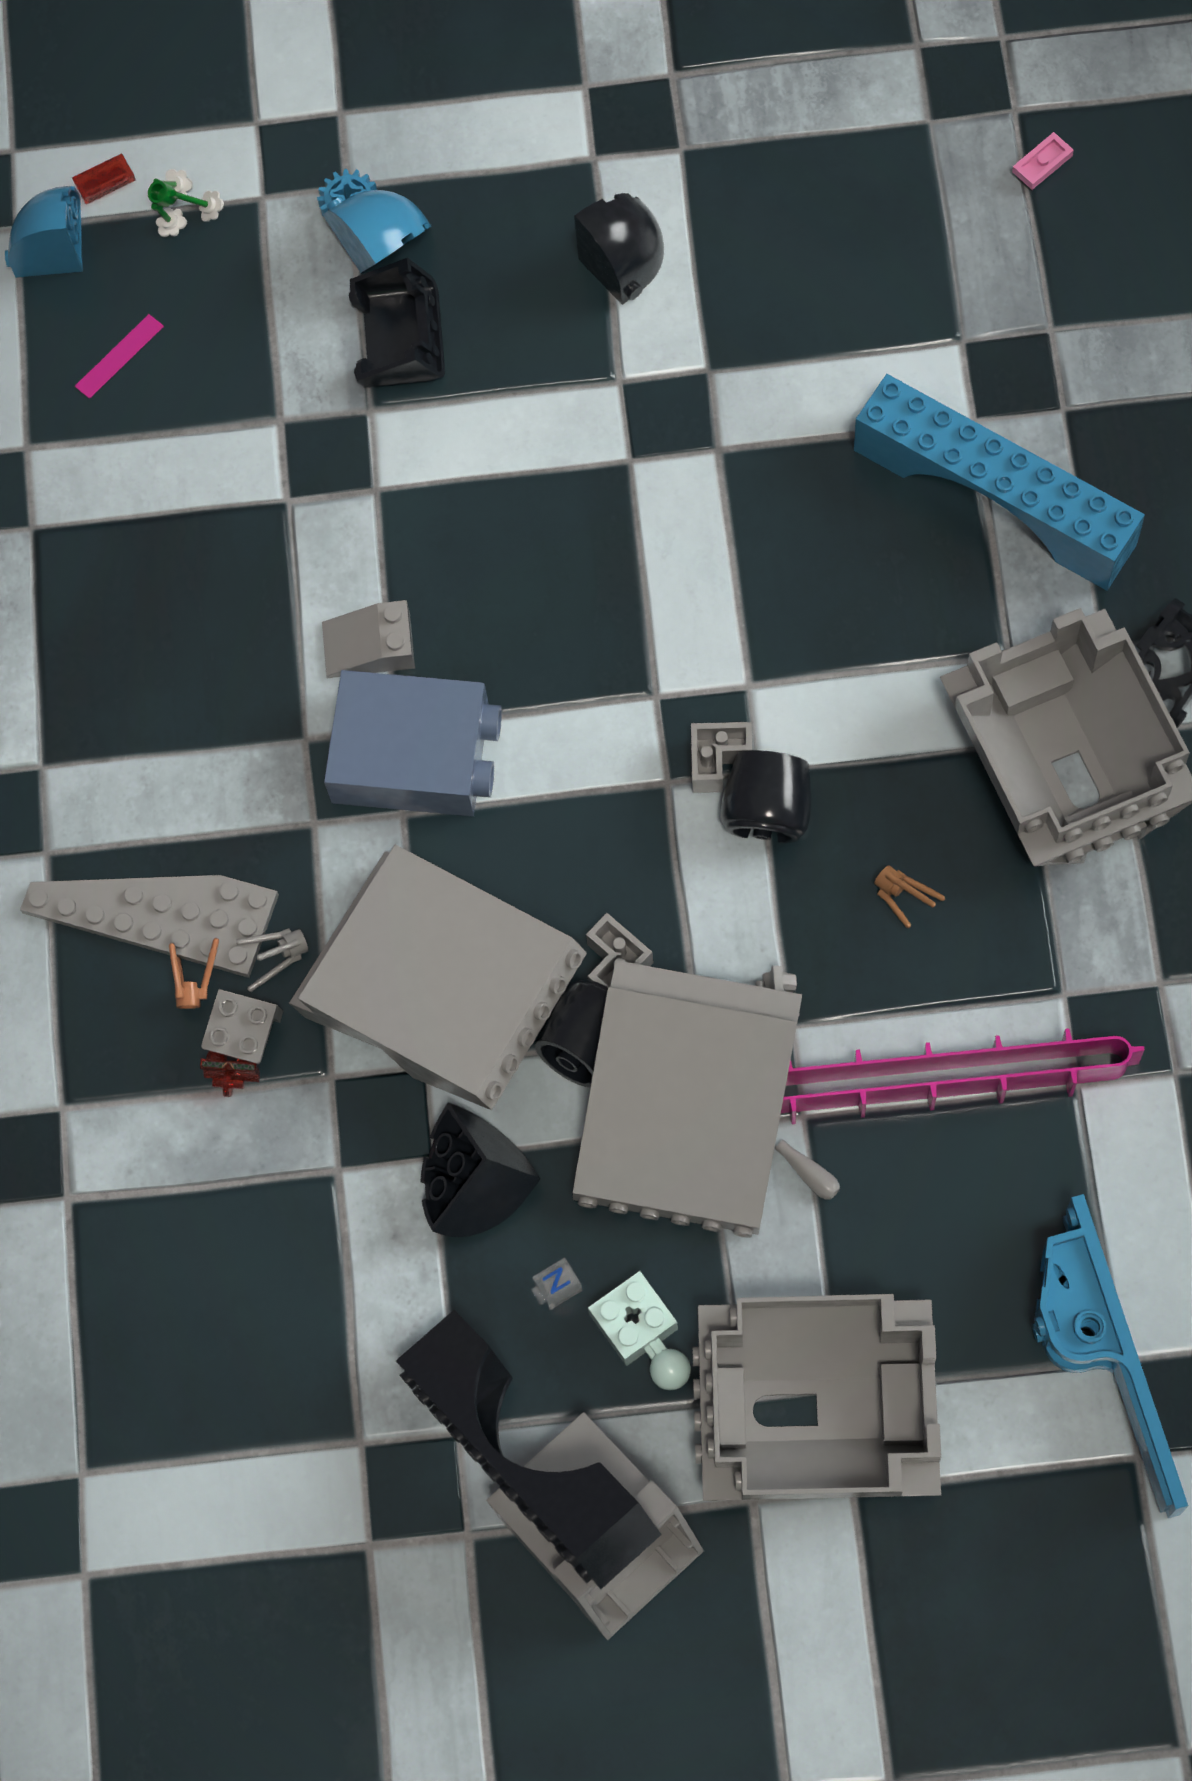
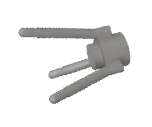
M288 928L280 932L242 938L236 941L237 945L281 939L277 941L278 947L257 955V960L260 961L279 953L284 958L289 956V958L247 988L249 992L267 982L292 963L301 960V954L308 952L306 940L300 929L291 932Z

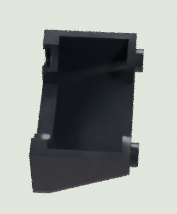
M405 258L351 278L349 300L354 307H357L364 313L367 359L358 360L354 369L357 381L365 387L427 382L444 377L445 363L439 292L433 277L409 258Z

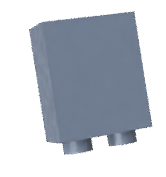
M341 670L324 780L331 803L474 817L477 796L491 797L494 761L482 760L484 740H499L502 721L501 705H491L488 703L485 684L482 682Z

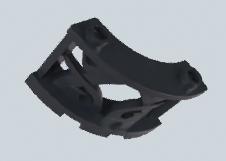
M1175 598L1159 615L1156 624L1153 627L1150 626L1136 647L1140 649L1138 654L1143 664H1149L1154 667L1152 681L1158 693L1160 692L1162 700L1171 699L1174 706L1169 714L1178 728L1188 714L1184 709L1192 699V615L1183 610L1185 604ZM1171 635L1174 638V641L1177 640L1179 636L1180 640L1170 643L1165 639V636ZM1185 646L1190 660V672L1177 677L1159 680L1161 662L1153 651L1154 647L1162 651H1174ZM1190 685L1182 696L1179 688Z

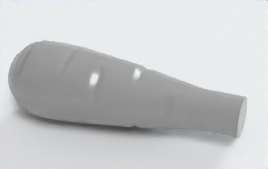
M784 1140L779 1142L775 1149L785 1157L815 1194L825 1200H831L839 1192L840 1184L830 1172H827L822 1166L793 1149Z

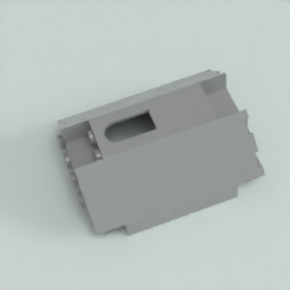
M1081 608L1053 619L1050 632L1001 651L997 642L969 653L967 666L940 676L1033 866L1084 863L1088 852L1095 849L1097 852L1104 851L1114 844L1113 842L1122 838L1130 840L1138 836L1140 840L1154 829L1167 824L1171 817L1192 803V775L1186 765L1190 752L1125 627L1116 630L1106 609L1086 617ZM1078 752L1098 790V803L1087 809H1080L1073 805L1052 765L1053 762Z
M894 1294L750 1297L737 1298V1304L698 1305L699 1347H693V1366H700V1379H693L694 1399H700L701 1411H694L695 1431H701L702 1444H695L696 1464H702L703 1501L941 1495L940 1424L937 1421L935 1381L936 1340L935 1325H933L932 1300H894ZM815 1394L817 1396L818 1426L766 1427L759 1424L753 1415L754 1404L763 1396Z

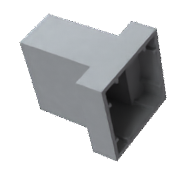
M583 1412L523 1467L545 1472H562L588 1467L600 1462L639 1502L662 1534L605 1587L600 1589L592 1580L587 1584L573 1569L574 1567L562 1558L554 1548L555 1546L542 1536L534 1523L530 1522L522 1514L518 1506L511 1502L500 1488L486 1501L504 1525L569 1595L588 1620L609 1640L701 1555L704 1550L679 1508L653 1480L649 1481Z

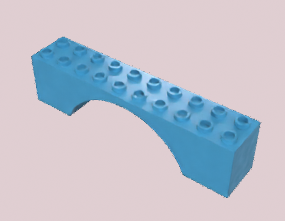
M887 373L856 417L855 452L902 478L915 474L938 476L965 485L985 495L1026 524L1045 544L1056 563L1108 591L1137 546L1145 514Z

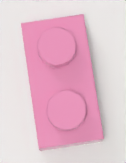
M1053 132L1013 166L1012 173L1033 190L1073 156L1074 150Z

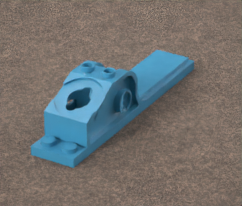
M1082 1194L1071 1197L1066 1209V1215L1063 1216L1067 1232L1048 1237L1042 1251L1040 1271L1043 1272L1041 1296L1036 1302L1035 1323L1032 1324L1034 1337L1037 1343L1042 1342L1050 1361L1064 1371L1082 1373L1094 1369H1103L1114 1374L1160 1513L1166 1512L1168 1518L1179 1516L1189 1505L1085 1196ZM1065 1276L1066 1281L1062 1285L1058 1279ZM1081 1329H1089L1094 1336L1085 1335Z

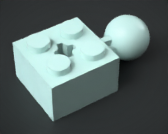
M640 1271L588 1307L590 1317L626 1366L644 1353H647L652 1360L650 1375L658 1387L665 1390H676L686 1384L691 1373L688 1358L676 1349H667L662 1342L678 1330L677 1321ZM631 1313L639 1314V1322L636 1324L632 1320L626 1322L628 1319L627 1315Z

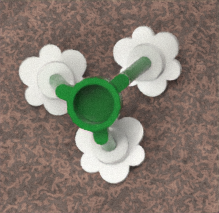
M169 169L165 174L166 180L164 181L155 178L148 188V198L153 202L151 208L161 215L156 220V225L159 227V235L162 237L169 235L175 237L179 234V230L183 229L187 224V220L183 217V212L180 209H163V207L173 205L177 199L199 205V210L202 212V220L209 222L211 219L216 220L219 215L218 212L223 208L224 202L220 198V193L218 191H206L203 194L202 200L187 195V192L192 189L193 183L191 179L186 178L187 173L184 170L177 172L175 169Z

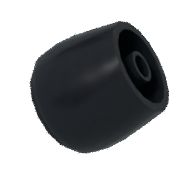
M748 750L738 752L728 777L721 804L720 818L722 824L725 825V829L737 837L748 838L751 828H753V837L761 840H770L772 831L777 832L779 843L796 842L806 832L810 820L811 785L809 763L799 757L773 751Z
M586 979L571 982L567 985L566 990L544 1023L535 1043V1049L540 1058L556 1073L577 1085L591 1088L608 987Z

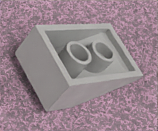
M407 600L377 603L322 622L327 678L340 677L341 670L378 673L415 668L411 618Z

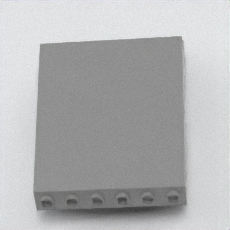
M395 844L390 853L386 851L383 853L289 1004L306 1019L382 1049L412 1078L492 1110L587 953L572 937Z
M615 960L611 985L608 987L573 1187V1200L578 1201V1205L586 1208H596L597 1205L607 1206L609 1211L618 1214H627L628 1211L639 1212L642 1218L658 1220L659 1216L671 1218L672 1223L682 1226H689L690 1222L702 1224L703 1229L714 1232L721 1231V1228L734 1230L733 1234L740 1237L750 1238L752 1234L759 1235L802 994Z

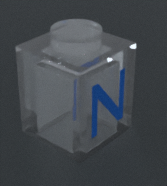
M565 1258L532 1277L535 1287L531 1288V1291L539 1304L542 1305L546 1302L550 1310L583 1291L580 1281Z

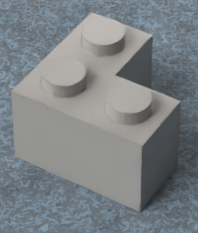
M752 722L691 723L693 793L723 792L722 764H733L738 752L752 750Z
M608 913L586 934L588 946L603 958L601 963L588 975V980L610 987L615 960L645 966L653 964L652 951Z

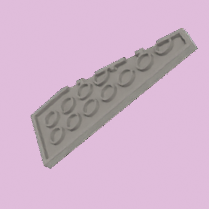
M222 875L30 882L20 910L26 915L170 955L169 944L173 943L177 957L205 966L213 939L218 938L219 944L213 968L250 978L262 942L237 945L236 941L266 933L279 894L275 890Z

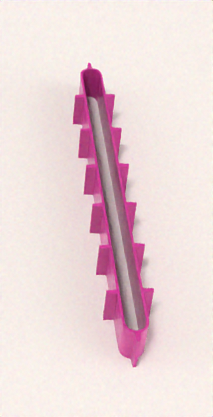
M1066 1028L1062 1041L1002 1047L1000 1036L997 1035L995 1036L993 1048L932 1054L930 1042H927L924 1055L862 1061L860 1049H858L855 1053V1062L792 1068L790 1060L786 1086L1106 1053L1118 1055L1123 1062L787 1096L783 1098L781 1113H789L791 1123L796 1124V1112L858 1106L862 1118L865 1117L866 1105L928 1099L929 1108L932 1111L935 1108L936 1098L997 1092L999 1104L1004 1102L1006 1091L1059 1085H1066L1068 1097H1071L1076 1085L1079 1083L1119 1079L1124 1075L1128 1066L1140 1063L1145 1049L1144 1046H1131L1121 1036L1072 1040L1070 1029Z

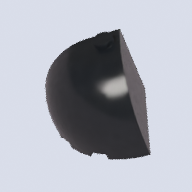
M629 193L615 194L614 200L605 202L601 199L574 215L579 261L623 305L628 300L636 299L659 272L664 257V242L655 216L637 196L634 198Z
M448 1102L430 1135V1138L434 1139L429 1158H423L421 1183L425 1184L426 1199L422 1200L424 1214L432 1232L449 1237L476 1235L492 1229L510 1217L525 1201L541 1178L524 1154L504 1134L479 1116Z

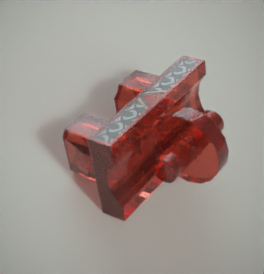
M208 1051L206 1059H201L200 1069L203 1070L204 1078L213 1079L212 1087L223 1088L224 1097H231L233 1089H244V1081L259 1082L260 1071L256 1063L237 1059V1062L227 1061L226 1055Z

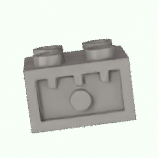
M218 989L201 1047L204 1050L260 1064L273 1021L280 1023L283 1010L276 1004Z

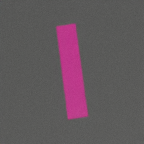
M148 314L75 387L90 399L164 326Z

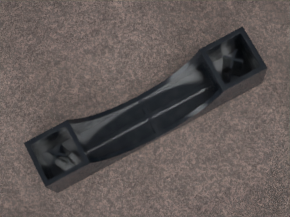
M455 1310L449 1313L396 1360L403 1370L399 1376L409 1386L418 1400L424 1406L426 1405L430 1408L429 1411L438 1422L447 1427L446 1430L458 1443H461L465 1451L476 1463L478 1462L482 1466L481 1468L493 1482L499 1485V1488L511 1502L518 1506L522 1514L530 1522L534 1523L542 1536L555 1546L554 1548L567 1563L569 1562L574 1567L573 1569L586 1584L592 1580L602 1589L662 1535L639 1502L600 1462L571 1471L545 1472L522 1467L503 1456L499 1441V1415L505 1393L513 1378L489 1345Z

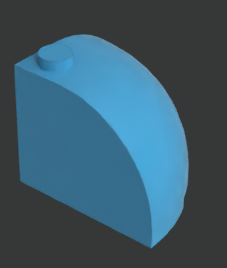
M62 186L45 190L32 197L17 214L11 228L8 250H5L6 265L12 268L15 278L83 272L81 197L75 186Z
M385 190L360 192L344 201L339 196L326 205L329 211L323 214L360 273L431 227L425 215L413 202L402 195Z

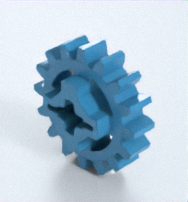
M344 169L342 176L334 172V179L325 178L326 187H319L320 197H317L321 214L323 216L324 213L329 211L326 205L339 196L344 201L357 193L377 190L375 181L370 182L368 174L360 177L359 170L357 169L353 175L349 174L347 169Z

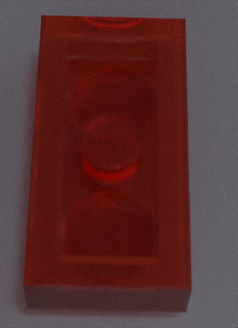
M122 153L72 177L85 204L136 181Z

